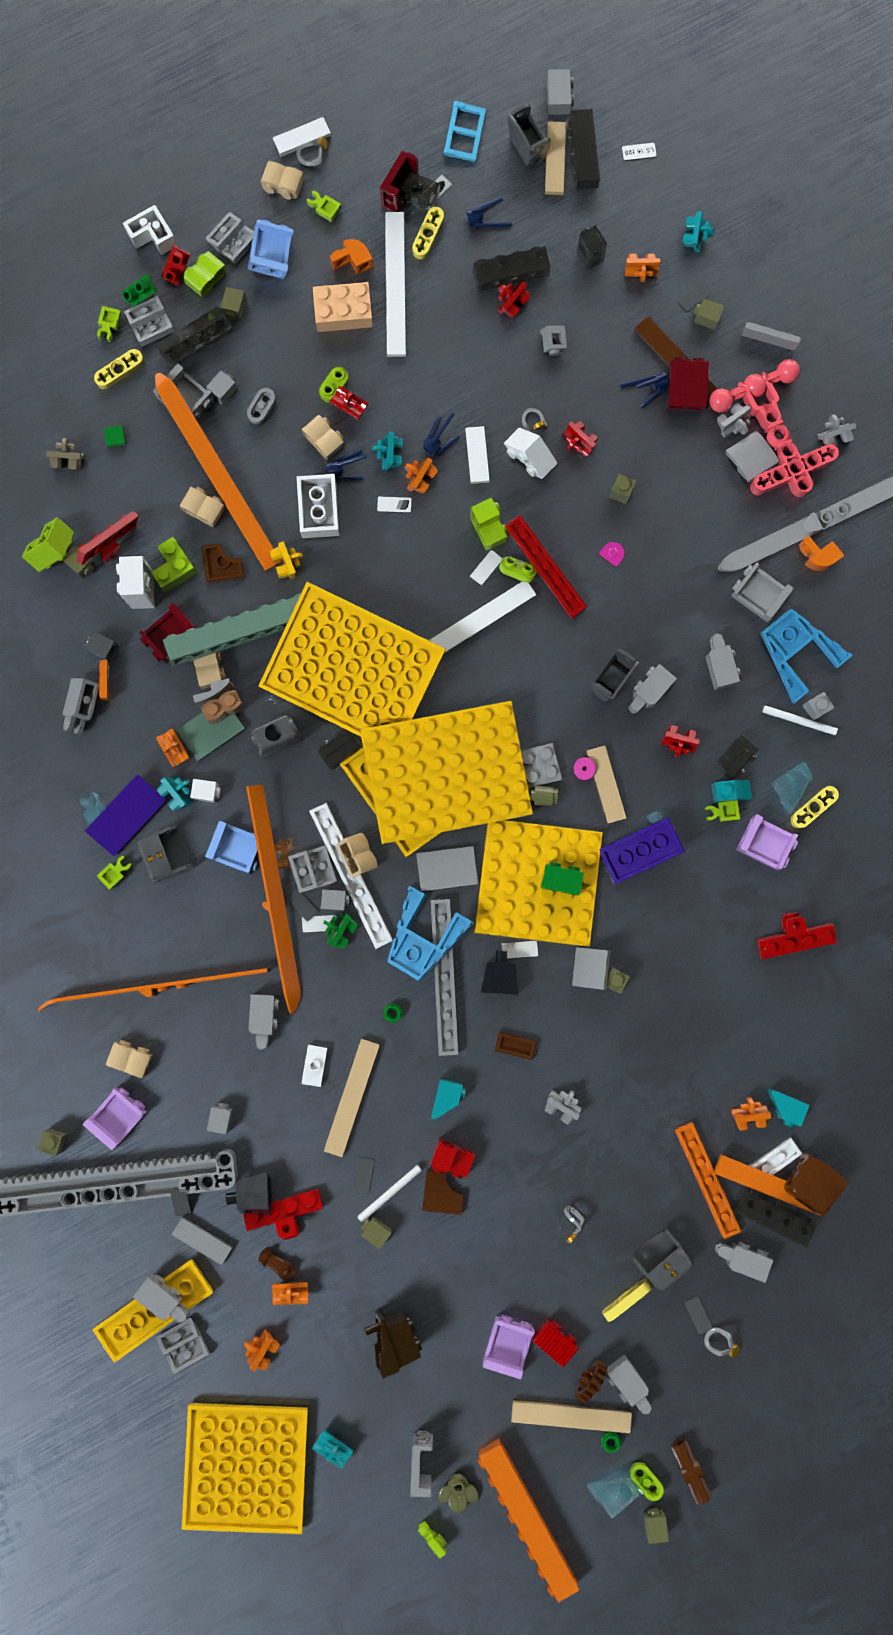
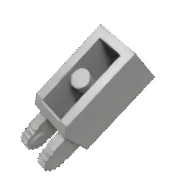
M716 633L710 638L711 651L706 656V662L714 690H719L737 685L741 679V672L735 665L736 655L734 650H731L730 645H725L721 634Z
M660 664L656 668L652 666L645 674L648 678L644 682L640 680L633 688L636 692L633 694L635 699L629 706L630 713L637 714L643 706L652 708L677 678Z
M71 678L63 711L65 716L63 729L69 732L74 724L75 734L79 735L83 732L85 721H89L92 717L99 689L98 683L82 678Z
M251 994L248 1030L252 1034H256V1046L261 1050L267 1048L270 1035H273L274 1031H277L278 1019H275V1011L279 1010V999H276V995Z
M740 1241L738 1244L732 1242L731 1246L720 1242L714 1246L715 1252L720 1257L726 1259V1263L731 1270L766 1283L773 1263V1259L768 1256V1252L757 1249V1251L751 1250L750 1245Z
M151 1274L133 1298L160 1320L171 1316L179 1323L186 1321L189 1316V1310L180 1302L182 1297H180L179 1291L173 1287L169 1288L164 1284V1279L159 1275L154 1276Z
M624 1354L608 1366L606 1378L613 1387L615 1385L620 1390L618 1394L624 1403L629 1402L632 1407L636 1405L642 1414H650L652 1409L646 1398L649 1389Z

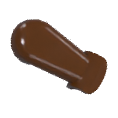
M269 1248L262 1250L259 1255V1262L262 1266L265 1267L266 1265L284 1280L294 1276L295 1267L290 1261L273 1254V1251Z

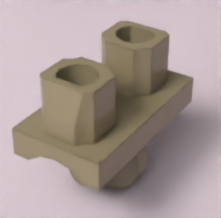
M63 438L62 443H56V448L62 449V451H46V457H50V466L52 468H63V458H68V469L78 470L81 467V459H85V453L69 452V450H75L76 445L70 444L68 438Z

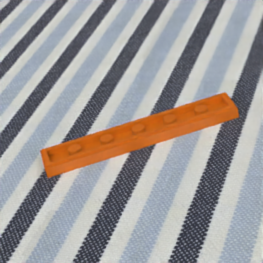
M693 1122L674 1129L723 1239L742 1232L719 1179L713 1173L714 1168Z
M720 1154L713 1173L814 1213L785 1191L786 1180Z

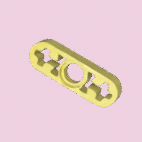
M439 207L429 209L413 243V255L417 259H425L429 255L444 222V212ZM436 214H438V215H439V218H436V220H435V222H434V225H433V224H432V222H433V216H435ZM426 229H430L434 234L431 237H426L423 232ZM422 241L425 242L424 250L418 252V248L420 249L422 246Z
M136 349L129 350L98 370L94 375L97 386L101 389H108L142 367L144 358L141 352ZM133 356L137 358V362L132 361ZM117 365L124 366L122 373L114 372ZM102 376L106 378V382L101 381Z
M833 786L821 789L791 816V824L798 829L809 825L838 799L837 789ZM831 791L833 793L831 795L832 799L828 798L822 802L820 799L827 795L826 792ZM812 802L818 803L820 807L817 813L810 810ZM807 813L808 816L803 819L804 824H798L796 822L798 820L797 815L800 817Z
M648 1278L641 1279L602 1311L603 1316L608 1322L621 1315L653 1288Z

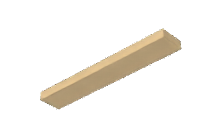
M361 1038L324 1152L343 1157L380 1044Z
M513 1400L511 1422L630 1433L632 1412Z

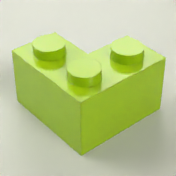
M492 498L472 506L470 519L486 551L507 542V535H509L504 527L505 524L501 525L499 518H501L500 506L497 502L494 503Z
M56 517L44 526L39 538L27 545L22 558L38 572L45 568L49 569L54 562L62 561L66 557V550L72 543L71 539L74 531Z
M174 537L157 546L167 563L151 573L166 594L196 575L197 572Z

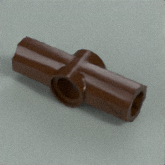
M686 1438L679 1439L671 1445V1448L680 1465L681 1474L686 1485H689L697 1505L707 1503L712 1498V1495L705 1482L704 1473L697 1458L695 1459Z

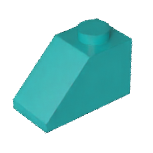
M750 780L722 781L711 785L714 804L736 800H752Z
M440 1078L431 1119H437L459 1105L460 1100H464L466 1089H463L462 1083Z
M769 1088L767 1092L778 1117L784 1120L783 1124L792 1128L795 1125L801 1127L809 1104Z

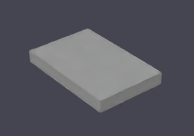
M473 846L416 853L421 892L478 885Z

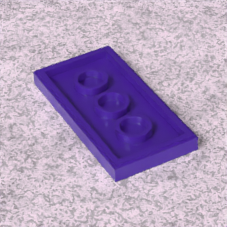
M136 774L84 831L111 855L115 856L166 799L142 777Z
M669 817L599 849L615 884L686 852Z

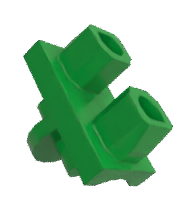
M146 274L124 289L122 295L125 302H130L131 306L134 307L151 298L158 291L151 281L150 274Z
M344 912L341 913L339 919L333 916L330 922L325 920L323 924L328 927L324 933L329 935L326 943L334 948L337 946L345 949L349 940L342 936L344 930L346 929L353 933L358 924L351 919V916Z

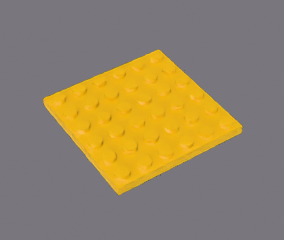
M507 820L488 823L475 933L590 947L602 832ZM550 862L561 864V868L568 869L569 866L580 868V872H584L580 895L575 896L540 888L544 866L546 864L549 865Z
M189 1403L182 1530L302 1534L308 1407Z

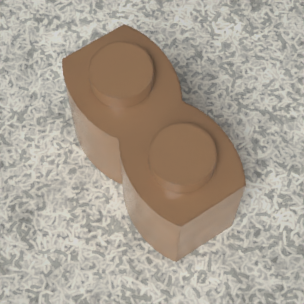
M232 690L222 694L219 699L206 702L201 707V710L210 724H216L223 721L227 715H234L240 712L244 705L237 692Z

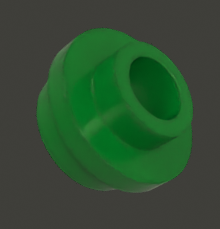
M391 1003L385 1007L383 1015L388 1022L396 1023L402 1018L403 1011L398 1004ZM390 1010H396L397 1015L395 1017L390 1016Z
M609 1431L602 1436L601 1445L606 1452L614 1453L619 1450L621 1439L617 1433ZM609 1439H614L613 1444L607 1443Z

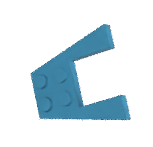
M789 609L760 633L792 703H796L809 692V689L786 661L810 641H815L835 668L840 667L853 656L850 652L848 653L842 649L838 643L825 636L821 630L813 627L809 621L793 609Z
M409 885L407 899L404 900L402 908L404 910L401 920H399L397 925L398 931L396 938L393 939L387 962L416 980L422 981L474 922L456 912L438 945L431 943L409 930L427 897L426 894Z

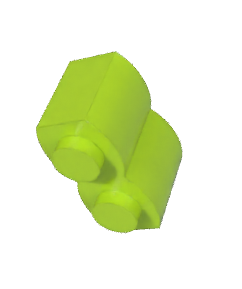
M207 251L198 257L197 263L194 266L187 268L184 273L185 284L198 295L204 297L227 272L225 264Z

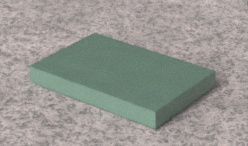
M202 712L176 731L199 762L243 732L245 728L235 714L227 715L219 723L210 724Z

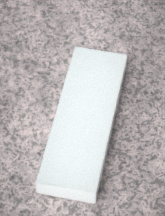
M324 117L273 137V141L280 157L297 151L298 147L303 143L318 142L319 138H328L331 136Z
M484 426L465 428L471 484L489 483Z
M789 1137L750 1166L774 1175L802 1155V1152L792 1138Z

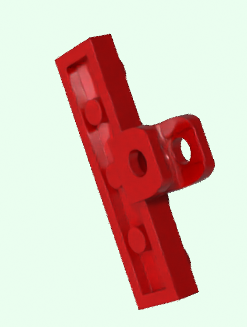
M132 511L128 515H123L114 525L110 524L103 533L96 534L90 542L84 543L78 548L76 561L84 565L96 555L102 553L103 561L108 563L119 552L120 544L116 541L136 527L139 516Z
M797 912L782 916L783 934L757 939L761 959L837 943L835 928L832 923L807 928L805 919Z
M319 1189L272 1202L273 1215L243 1214L248 1232L275 1224L278 1236L283 1240H288L299 1235L296 1217L324 1208ZM290 1227L289 1232L286 1233V1228Z

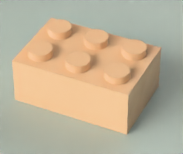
M369 282L313 287L317 332L373 327Z

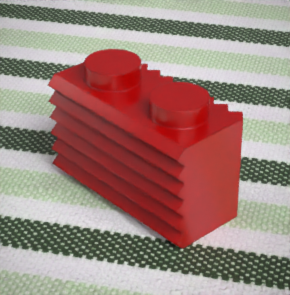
M546 1319L534 1336H532V1340L564 1368L579 1348L576 1344L578 1341L569 1333L566 1336L561 1331L562 1327L556 1321L550 1322Z

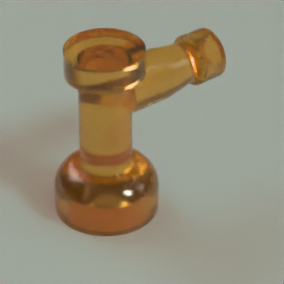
M279 840V845H274L275 852H281V860L277 862L278 868H291L288 858L290 840Z

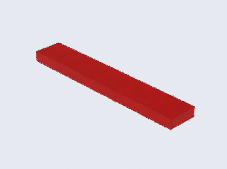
M517 516L505 525V529L570 618L575 617L587 607L522 516Z

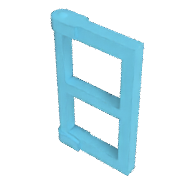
M454 101L443 155L475 162L486 109ZM457 110L480 115L477 131L454 126ZM453 133L475 138L472 154L450 149Z

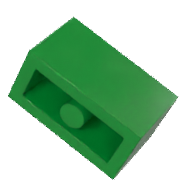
M550 862L549 865L546 864L544 866L540 888L579 896L584 872H580L578 867L569 866L566 869L561 868L559 863Z

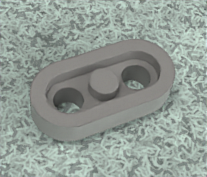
M260 389L247 409V416L251 423H263L273 408L276 398L271 389ZM264 398L270 399L268 402L263 401ZM256 413L260 414L258 418L254 417Z

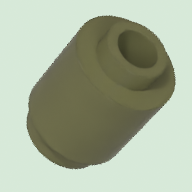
M534 786V790H530V801H533V805L552 806V804H557L558 789L547 786Z

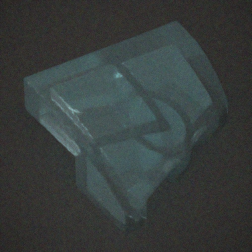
M802 762L771 782L789 814L794 811L812 780L811 773L805 762Z
M629 1477L591 1482L586 1485L596 1501L601 1502L611 1519L644 1494L639 1486Z

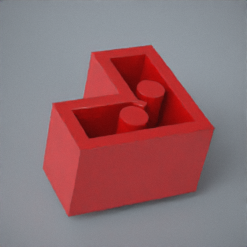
M439 1139L431 1157L430 1166L433 1167V1171L440 1174L451 1171V1175L456 1178L462 1179V1176L467 1178L476 1155L474 1152Z

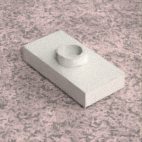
M308 1045L301 1084L321 1087L328 1048Z

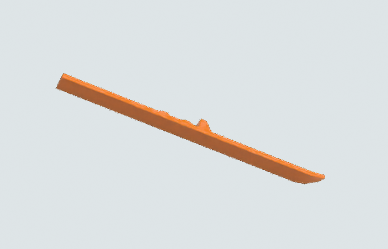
M156 373L155 384L159 396L262 567L267 571L281 563V560L272 561L270 551L274 548L177 387L170 378L161 373Z
M263 784L247 786L246 790L267 901L262 902V905L269 911L284 997L289 1013L293 1014L301 999V989Z
M269 968L55 998L39 1006L38 1011L40 1012L42 1009L62 1001L139 991L146 997L156 996L155 988H157V992L169 990L168 986L176 985V989L188 988V983L269 972Z

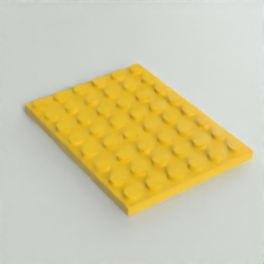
M306 582L259 683V687L361 736V729L413 720L446 649L320 587Z
M512 701L360 730L382 844L533 814Z

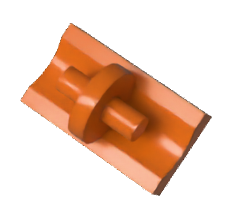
M629 254L628 259H626L625 277H640V282H645L646 277H658L660 258H656L655 254H647L645 258H638L637 254Z
M427 457L426 460H422L419 467V462L416 460L412 465L408 463L405 465L404 468L408 471L406 478L411 479L406 489L409 491L415 490L422 494L426 492L429 484L422 480L423 476L426 475L432 479L438 471L431 464L432 459Z
M173 728L156 737L173 768L190 759Z
M747 1097V1103L740 1104V1108L731 1109L732 1116L740 1131L749 1129V1121H755L756 1127L764 1128L767 1127L768 1119H771V1113L768 1111L767 1106L761 1105L760 1102H753L752 1097Z
M308 1282L272 1284V1305L309 1303Z
M265 1329L260 1338L255 1336L252 1341L246 1340L244 1343L245 1348H247L245 1356L249 1357L247 1363L250 1365V1370L256 1371L257 1368L266 1370L270 1364V1359L264 1356L267 1350L276 1353L280 1346L279 1342Z

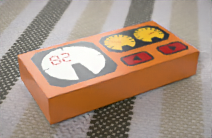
M100 660L99 697L102 701H110V663L107 660Z

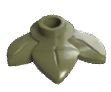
M454 1474L450 1478L448 1485L442 1487L439 1491V1502H449L451 1510L455 1513L464 1511L467 1502L477 1503L479 1499L476 1487L468 1484L467 1479L461 1474Z

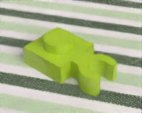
M312 191V196L316 200L307 199V204L312 208L317 207L316 213L332 222L342 208L341 204L327 195L322 199L317 191Z
M102 306L98 325L102 328L97 331V337L100 340L103 334H108V342L112 341L113 335L111 331H117L122 315L121 310Z
M738 800L717 803L718 808L714 806L705 807V810L713 812L712 817L706 818L707 821H712L716 817H719L720 822L740 820Z
M125 856L119 857L115 866L113 863H109L97 875L109 890H112L125 878L122 872L130 870L133 866L131 863L125 867L122 865V861L126 859Z
M424 1520L418 1525V1531L427 1540V1544L439 1559H441L446 1554V1541L441 1534L437 1535L434 1530L432 1531Z

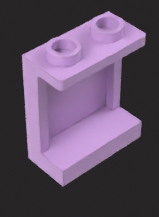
M755 814L752 816L736 850L775 870H781L782 867L785 868L790 860L788 857L790 851H793L797 846L798 841L796 838L798 835L795 833L791 834L763 820V817Z
M123 1087L114 1088L96 1112L83 1123L84 1127L111 1150L118 1147L147 1113L144 1110L145 1106L140 1101H134L129 1097L130 1093Z
M506 1315L496 1316L482 1361L483 1368L521 1379L529 1345L535 1333L534 1328L525 1321L518 1323L512 1321L513 1318Z

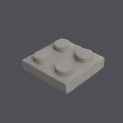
M553 743L521 751L528 789L562 780Z

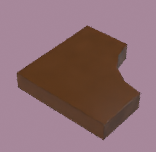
M220 543L201 546L207 584L245 579L242 559L228 556L223 551Z
M427 1170L422 1211L461 1215L463 1194L456 1192L450 1187L447 1182L446 1172L440 1174Z

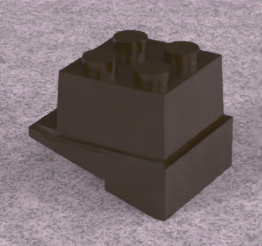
M379 1310L375 1311L376 1323L364 1328L367 1336L375 1332L377 1334V1343L374 1344L375 1363L382 1379L400 1372L401 1367L421 1358L419 1351L422 1350V1347L416 1335L412 1334L415 1328L408 1315L405 1316L401 1311L383 1318Z

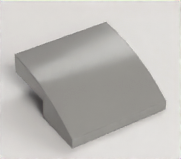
M229 212L205 239L214 249L236 265L251 248L254 231L245 226L241 219Z
M158 296L124 311L141 347L175 332Z
M757 430L726 450V455L737 466V471L748 483L753 481L757 475L779 464L776 454Z
M229 678L210 683L212 691L193 695L194 702L201 709L206 702L219 699L225 692L234 690V685Z
M326 845L288 856L299 893L338 882Z
M576 947L572 986L606 990L610 951Z
M192 1318L156 1337L162 1354L166 1356L173 1374H178L211 1355Z

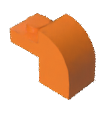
M355 239L344 240V249H337L329 255L333 270L351 263L358 275L373 267V258L367 247Z
M808 535L799 544L802 554L809 557L805 565L815 571L829 569L844 556L833 541L820 550Z

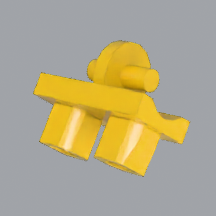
M284 541L278 543V547L270 551V556L273 562L283 559L284 565L276 567L279 579L289 577L291 580L296 578V572L292 563L295 564L296 568L300 567L299 560L303 558L302 553H296L295 549L292 548L289 550L291 554L289 556Z

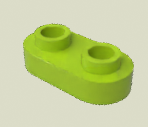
M335 367L331 370L319 389L320 397L323 401L329 403L338 387L344 388L349 380L346 369ZM342 374V377L337 378L336 375ZM326 389L332 390L330 393L325 392Z
M510 556L502 558L499 566L503 574L527 583L532 582L537 573L531 564Z
M634 1463L629 1471L634 1484L647 1499L651 1501L659 1500L664 1493L660 1480L645 1463ZM640 1469L643 1470V1473L637 1475L636 1471ZM655 1485V1490H650V1486Z

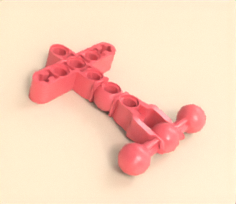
M792 359L779 363L777 370L772 373L751 374L743 383L739 382L737 388L730 391L724 388L717 389L710 395V407L718 413L726 412L731 408L733 401L743 397L745 406L748 404L751 407L750 415L756 417L762 429L765 430L764 433H767L768 444L774 448V453L776 452L779 466L757 475L750 484L751 492L757 496L788 484L794 496L798 498L804 497L813 487L809 474L829 466L839 454L838 448L835 445L828 444L800 456L797 447L792 443L793 440L790 439L789 429L782 425L784 421L781 420V413L777 405L779 396L772 384L779 381L788 384L798 379L800 366ZM765 393L769 404L758 406L754 398H758ZM767 417L773 418L774 422H769ZM775 433L780 434L782 439L776 438ZM783 450L788 451L790 456L784 455ZM807 460H812L814 462V466H811ZM791 467H795L798 473L792 472ZM774 474L779 475L781 480H776ZM799 484H803L805 490L800 489Z

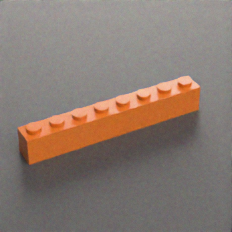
M500 1438L479 1449V1458H477L482 1470H487L489 1474L487 1479L491 1487H496L499 1492L497 1494L499 1502L502 1506L506 1505L509 1511L507 1516L512 1524L515 1523L518 1527L517 1534L522 1543L526 1542L528 1546L526 1550L530 1559L537 1562V1571L541 1579H546L548 1583L546 1587L551 1597L555 1596L559 1603L578 1592L579 1586L573 1572Z

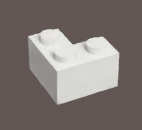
M155 205L123 222L124 228L136 249L153 240L160 254L163 255L170 251L173 245L177 246L174 235Z
M518 428L504 442L508 449V455L524 463L527 466L526 471L532 477L537 476L543 479L557 464L542 438L532 432Z

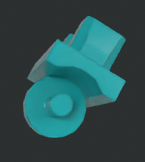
M697 211L696 216L686 218V229L694 231L693 233L684 234L683 244L686 247H693L695 252L701 251L702 238L703 241H708V238L715 234V229L710 226L711 222H705V219L702 218V211Z
M389 431L388 435L383 437V440H378V445L372 446V452L377 454L378 460H382V470L387 471L390 467L399 468L402 464V457L393 455L394 450L400 451L403 446V439L395 437V432Z
M173 776L164 777L160 780L162 784L158 787L157 791L163 797L171 794L173 799L168 804L172 811H177L193 803L187 796L190 794V790L187 788L190 785L189 780L182 781L179 777L174 779Z
M325 1430L322 1431L312 1446L314 1451L340 1469L344 1467L346 1461L353 1453L351 1448Z

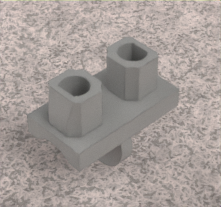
M737 403L731 408V417L721 414L717 418V424L721 428V435L724 438L732 433L737 434L740 432L744 435L748 432L747 426L751 424V407L748 404L743 407Z
M833 414L829 416V422L825 423L826 429L830 427L832 429L817 434L818 440H823L824 445L833 444L835 446L838 445L836 435L839 434L842 443L854 440L853 429L856 428V424L854 422L840 426L841 423H844V418H837Z
M551 1090L548 1095L545 1111L554 1115L557 1109L561 1110L564 1113L560 1119L569 1125L574 1119L578 1120L582 1108L577 1106L578 1100L573 1098L574 1091L570 1090L568 1094L561 1091L560 1094H557Z

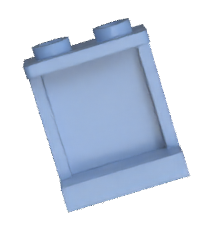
M257 220L254 227L248 270L284 279L288 269L287 261L294 230L286 225L272 224L268 220Z
M219 821L205 857L251 874L252 871H256L259 860H257L258 850L255 834Z

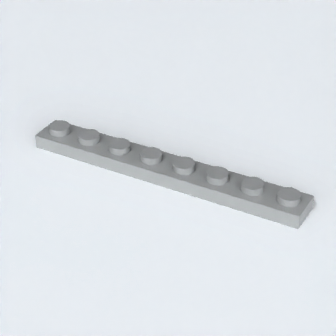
M450 899L431 900L433 944L438 945L451 922ZM452 947L434 966L439 1056L458 1055Z

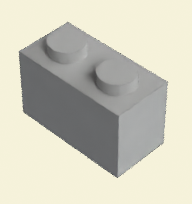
M553 69L547 72L548 115L570 114V109L574 106V94H571L574 79L570 77V69Z

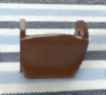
M803 1153L792 1168L784 1189L790 1196L808 1209L824 1216L842 1194L847 1185V1180L826 1163L812 1157L810 1153Z

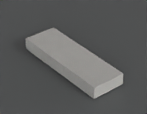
M746 322L742 331V336L793 351L797 348L801 338L752 322Z
M185 1217L180 1219L171 1234L220 1265L224 1263L233 1246Z

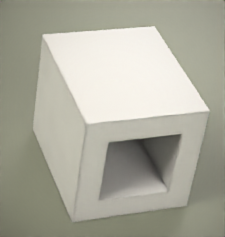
M193 779L190 798L216 803V800L221 795L219 784L213 781Z

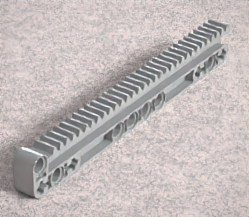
M224 1149L215 1157H212L211 1153L208 1152L205 1156L200 1153L197 1158L195 1154H192L189 1159L187 1155H184L181 1159L179 1156L174 1159L169 1157L166 1160L161 1158L158 1162L156 1159H153L150 1163L148 1160H145L142 1163L141 1161H137L134 1164L129 1162L128 1164L122 1163L119 1166L117 1164L111 1167L106 1165L103 1168L102 1166L96 1168L93 1166L88 1169L84 1167L81 1170L76 1168L73 1171L68 1169L65 1172L60 1170L57 1173L53 1171L49 1174L45 1172L41 1175L37 1173L33 1176L29 1174L25 1177L21 1175L19 1177L0 1178V1217L171 1196V1193L176 1192L192 1194L229 1189L238 1180L236 1155L233 1150ZM222 1154L229 1155L230 1163L225 1164L222 1162ZM227 1174L229 1178L232 1177L229 1183L227 1180H221L218 1183V1179L224 1178ZM204 1177H211L213 1184L211 1186L206 1185ZM188 1179L189 1182H196L198 1180V1183H194L190 1188L189 1185H185ZM127 1186L133 1187L134 1195L127 1194ZM108 1188L113 1189L115 1193L114 1198H110L107 1195ZM88 1191H92L95 1194L94 1200H90L87 1197ZM68 1193H72L75 1196V1202L68 1200ZM10 1202L16 1205L15 1208L13 1206H7L4 1208V1206L9 1204Z

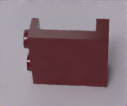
M402 150L380 186L381 206L391 212H399L401 209L400 188L406 178L410 177L415 181L419 178L418 159L414 154L406 153Z
M675 357L669 363V394L666 409L703 411L707 404L709 361H704V358L685 360V357Z
M174 603L168 607L169 611L144 632L142 630L139 631L142 636L140 638L142 643L147 648L151 646L154 650L152 652L153 656L159 662L163 660L165 664L169 662L163 639H166L169 635H179L188 629L195 628Z

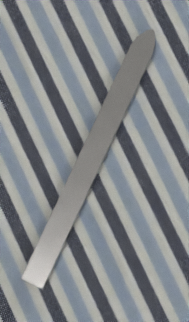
M893 476L821 511L813 512L802 520L732 552L718 565V570L723 572L741 570L802 541L808 535H815L892 498Z

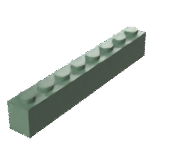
M301 593L287 600L280 599L275 604L269 606L262 605L253 611H243L238 616H228L216 623L209 622L203 625V627L188 629L179 635H169L166 639H163V643L171 666L174 667L284 631Z

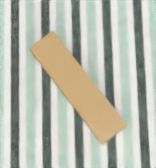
M566 122L547 123V139H551V144L546 155L545 195H563Z
M605 745L587 750L588 758H591L596 764V773L593 777L607 824L626 819Z

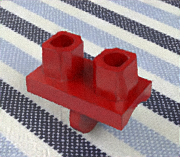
M173 245L161 277L178 286L191 253Z
M522 281L513 291L511 289L514 286L511 283L507 286L501 285L498 288L501 293L498 299L500 301H503L504 298L507 299L497 311L500 314L505 312L511 318L515 317L520 308L513 302L517 299L523 305L531 297L525 289L527 285Z
M341 386L338 387L335 395L330 399L332 405L357 420L360 419L368 406V402Z
M571 421L562 434L569 443L567 450L572 451L575 449L585 457H588L595 447L598 437L592 433L587 436L584 433L585 425L581 421L576 423Z
M670 725L662 739L661 745L668 746L669 750L675 751V757L679 758L681 753H695L700 741L697 739V732L687 730L685 736L680 735V728Z

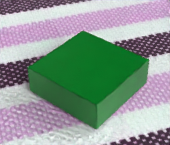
M122 425L104 428L107 448L126 445Z

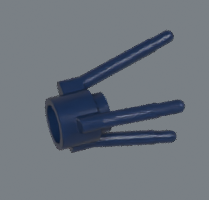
M503 198L494 199L478 207L466 210L469 225L474 224L475 228L512 226L511 222L480 221L484 219L482 210L502 202Z
M665 372L621 383L620 386L624 387L641 383L636 385L637 389L647 385H651L653 390L657 389L653 395L641 404V407H644L659 394L665 392V387L669 386V379Z
M454 413L450 414L437 434L433 436L441 420V416H438L428 437L423 442V449L431 456L435 454L440 455L443 450L460 438L457 435L442 447L440 446L442 443L438 439L454 417Z
M358 450L339 459L327 462L328 474H335L336 480H363V476L340 475V473H344L343 465L364 459L367 455L357 456L363 452Z

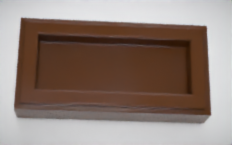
M499 1032L495 1051L533 1060L537 1041Z

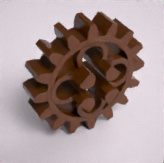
M600 1360L591 1364L586 1371L584 1370L581 1373L582 1377L578 1380V1387L575 1390L574 1396L583 1404L584 1402L587 1403L588 1399L591 1400L592 1395L598 1393L601 1390L600 1386L604 1383V1376L607 1373L608 1367Z

